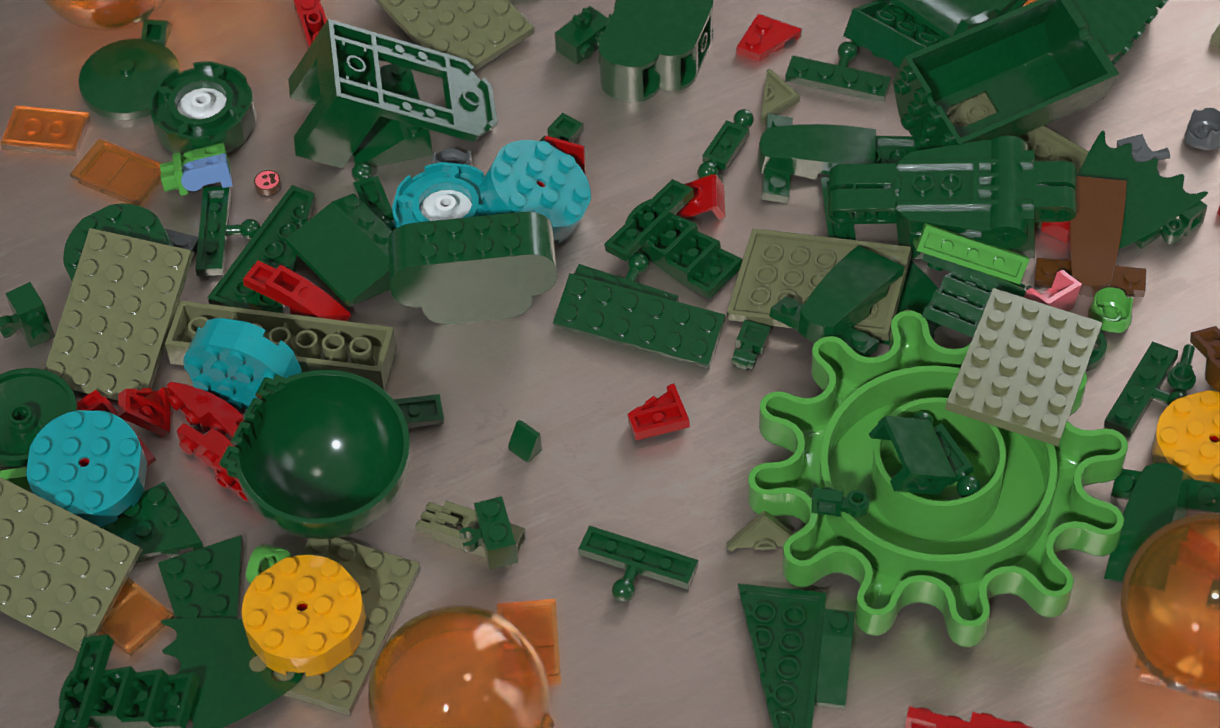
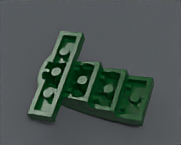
M768 113L765 120V131L761 135L757 158L760 172L763 174L761 199L787 204L790 193V174L816 180L818 173L829 175L830 169L838 164H875L876 129L830 124L793 125V117Z
M672 179L652 199L642 202L632 210L625 224L604 243L605 251L626 262L639 250L668 275L710 300L740 270L743 260L721 249L719 240L699 232L696 223L675 215L694 197V192L692 188Z
M858 245L828 272L813 290L805 304L786 296L770 308L769 317L797 330L804 338L813 343L823 337L833 336L846 342L860 356L869 357L878 350L879 340L852 327L869 317L870 308L887 296L888 287L903 276L905 266Z
M925 253L922 261L927 262V266L931 269L950 271V273L944 276L941 286L934 291L932 299L925 307L922 317L972 338L993 288L1023 298L1026 290L1032 288V286L1023 282L1017 284Z
M1154 463L1145 466L1143 471L1123 469L1121 474L1114 480L1111 496L1128 500L1123 512L1124 522L1119 544L1109 556L1104 579L1163 591L1169 563L1174 564L1178 537H1184L1187 510L1220 515V483L1194 480L1179 467L1169 463Z
M109 635L83 637L74 668L65 679L60 691V711L54 728H87V726L95 728L187 727L200 682L199 676L194 672L168 675L163 669L136 672L131 666L105 670L114 640Z

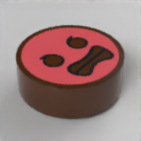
M273 170L261 171L254 178L255 189L263 196L274 195L281 189L280 176Z

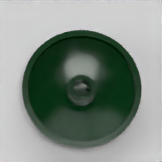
M135 38L110 43L94 52L82 66L78 81L82 98L92 111L109 119L133 120L151 115L149 109L150 96L161 79L175 69L178 70V73L181 71L177 58L166 46L152 40Z
M21 368L0 374L1 466H27L29 449L37 434L55 418L68 412L79 410L71 387L61 377L50 371L38 368Z

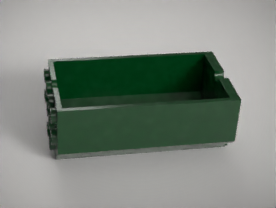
M1037 0L905 56L892 84L901 124L905 130L909 131L914 145L919 151L980 140H992L1006 135L1019 137L1103 100L1119 76V72L1097 38L1093 39L1089 35L1087 30L1088 24L1072 0ZM983 93L986 94L997 111L995 114L964 127L952 124L947 116V111L951 107Z

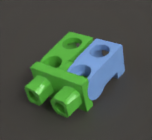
M224 143L188 151L182 156L180 152L172 154L173 161L160 164L161 181L165 192L179 189L180 196L188 194V190L197 191L204 185L221 182L222 188L233 186L230 163Z

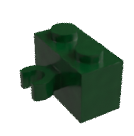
M591 6L583 8L580 14L574 15L572 20L554 33L556 51L576 65L588 59L599 49L597 45L600 32H604L606 29L607 17Z
M31 282L5 293L13 315L0 317V332L4 338L14 335L19 329L29 347L32 348L55 337L44 303Z
M500 496L474 503L478 529L465 527L459 530L461 540L466 538L472 539L469 542L463 543L464 552H472L478 546L483 545L490 570L518 563L516 542L503 497Z

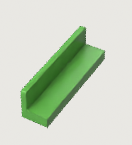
M927 223L924 224L920 237H915L913 241L916 251L1020 284L1030 260L1026 255L986 244L980 240Z

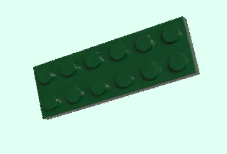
M569 273L553 325L558 328L710 369L726 316L722 313Z

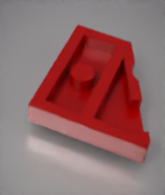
M757 14L737 45L736 54L760 62L768 57L770 53L784 48V43L792 38L798 40L802 36V28Z
M675 383L668 385L667 392L659 398L652 396L645 401L644 405L636 407L627 414L628 423L635 441L690 427L689 417Z
M162 387L155 391H152L151 388H142L141 390L135 388L124 389L118 394V417L164 437L170 432V403L168 401L170 395L168 388Z

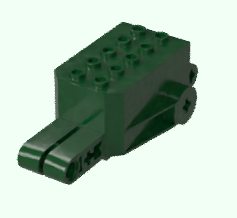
M999 136L992 140H980L960 145L913 151L897 163L838 164L829 171L828 220L836 224H896L898 245L911 247V259L923 258L924 253L916 251L913 241L915 237H920L925 223L980 240L986 244L1026 255L1029 258H1035V222H1068L1077 215L1076 166L1068 161H1035V150H1028L1026 142L1016 136Z

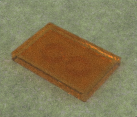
M15 106L0 143L2 150L77 157L90 121V115L87 112Z

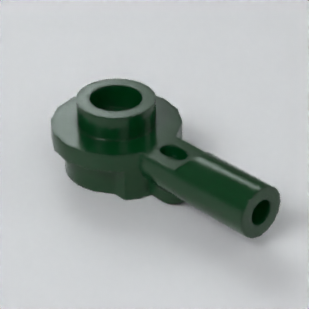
M1187 344L1184 346L1180 362L1168 373L1167 381L1176 390H1190L1196 383V376L1191 365L1195 351L1193 345Z

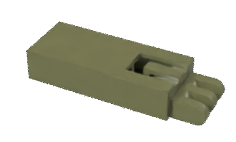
M446 501L443 506L428 502L425 507L426 511H423L420 516L421 520H418L415 525L417 530L432 535V539L464 550L463 543L469 542L472 539L466 538L461 540L459 530H456L458 525L463 528L471 527L478 529L475 510ZM510 523L518 555L526 539L525 528ZM447 524H453V528L447 527ZM483 545L478 546L476 550L471 552L486 558Z

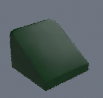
M143 19L141 39L152 40L166 46L172 24L163 20Z
M518 420L511 435L508 449L528 463L542 451L540 433L522 420Z

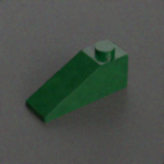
M825 609L815 706L845 709L855 612Z

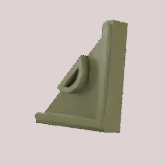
M770 68L767 70L761 112L762 124L765 123L768 113L779 115L800 102V95Z
M764 510L727 542V549L730 551H734L736 548H753V550L777 549V547L784 546L785 541L795 533Z

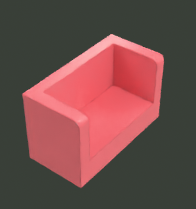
M1060 270L1057 272L1051 288L1041 294L1035 289L1029 288L1026 290L1024 298L1070 311L1074 307L1082 283L1065 271Z

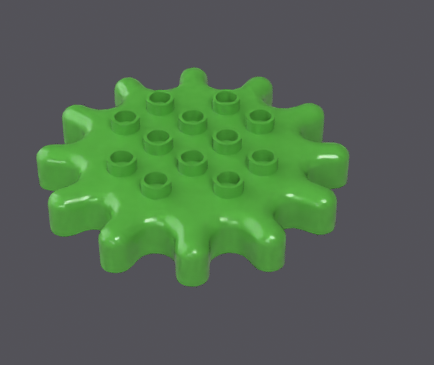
M903 311L894 316L891 321L890 351L878 357L868 358L860 356L846 342L833 336L823 337L815 342L812 348L811 374L815 383L823 390V393L813 398H801L777 391L764 396L761 400L759 411L760 433L771 444L783 447L794 455L784 461L757 465L751 470L748 479V502L751 509L758 515L765 510L771 516H794L806 525L803 529L790 536L783 546L782 568L783 574L789 583L797 587H807L823 577L834 573L849 575L860 583L861 587L857 596L855 618L859 628L866 634L879 636L887 633L903 607L913 603H925L936 607L943 614L951 640L961 647L970 648L978 645L986 635L989 619L988 600L991 597L999 594L1016 595L1043 617L1054 618L1060 616L1068 608L1074 582L1070 571L1055 554L1063 550L1072 549L1093 556L1103 557L1111 554L1117 548L1124 522L1122 512L1116 506L1088 495L1083 487L1115 480L1123 470L1128 442L1120 432L1113 429L1081 430L1074 427L1067 420L1058 446L945 410L946 402L970 344L960 349H947L939 346L930 335L926 319L915 311ZM1086 373L1083 376L1069 416L1073 415L1082 405L1087 383ZM916 412H928L934 421L933 428L942 423L972 464L974 472L969 475L978 479L981 487L980 490L963 498L958 494L957 482L947 486L939 495L894 491L890 481L903 468L891 440L871 439L869 433L884 416L911 418ZM813 487H830L837 491H843V497H847L854 490H861L870 499L869 511L866 515L859 518L853 517L846 512H842L841 517L811 513Z

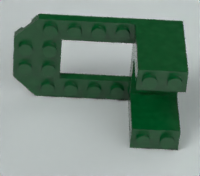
M328 19L288 79L290 98L314 105L294 135L295 156L343 168L380 116L474 142L493 130L498 123L492 85L485 78L480 79L472 71L474 67L465 59ZM379 60L442 78L446 108L382 90Z

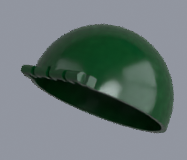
M315 370L299 373L287 378L278 375L274 379L263 378L255 394L257 398L252 399L243 416L244 422H240L230 441L233 446L229 445L219 465L226 469L228 476L238 479L244 495L264 519L292 535L310 539H334L356 533L373 524L390 508L398 497L409 469V431L405 417L398 404L384 389L374 382L344 371Z

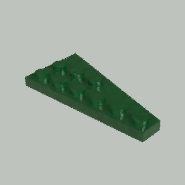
M291 185L207 297L209 304L284 313L285 305L244 286L243 278L257 261L275 269L282 265L294 272L296 271L299 256L285 242L286 238L311 219L316 201L315 193Z
M165 482L144 491L134 507L130 505L117 516L118 520L100 527L142 548L143 550L136 563L148 561L150 557L166 553L167 556L178 554L179 550L188 548L197 550L204 547L201 539Z
M242 535L158 562L176 619H239L240 574L242 573L241 555L243 550Z
M738 583V593L771 727L812 728L827 593Z

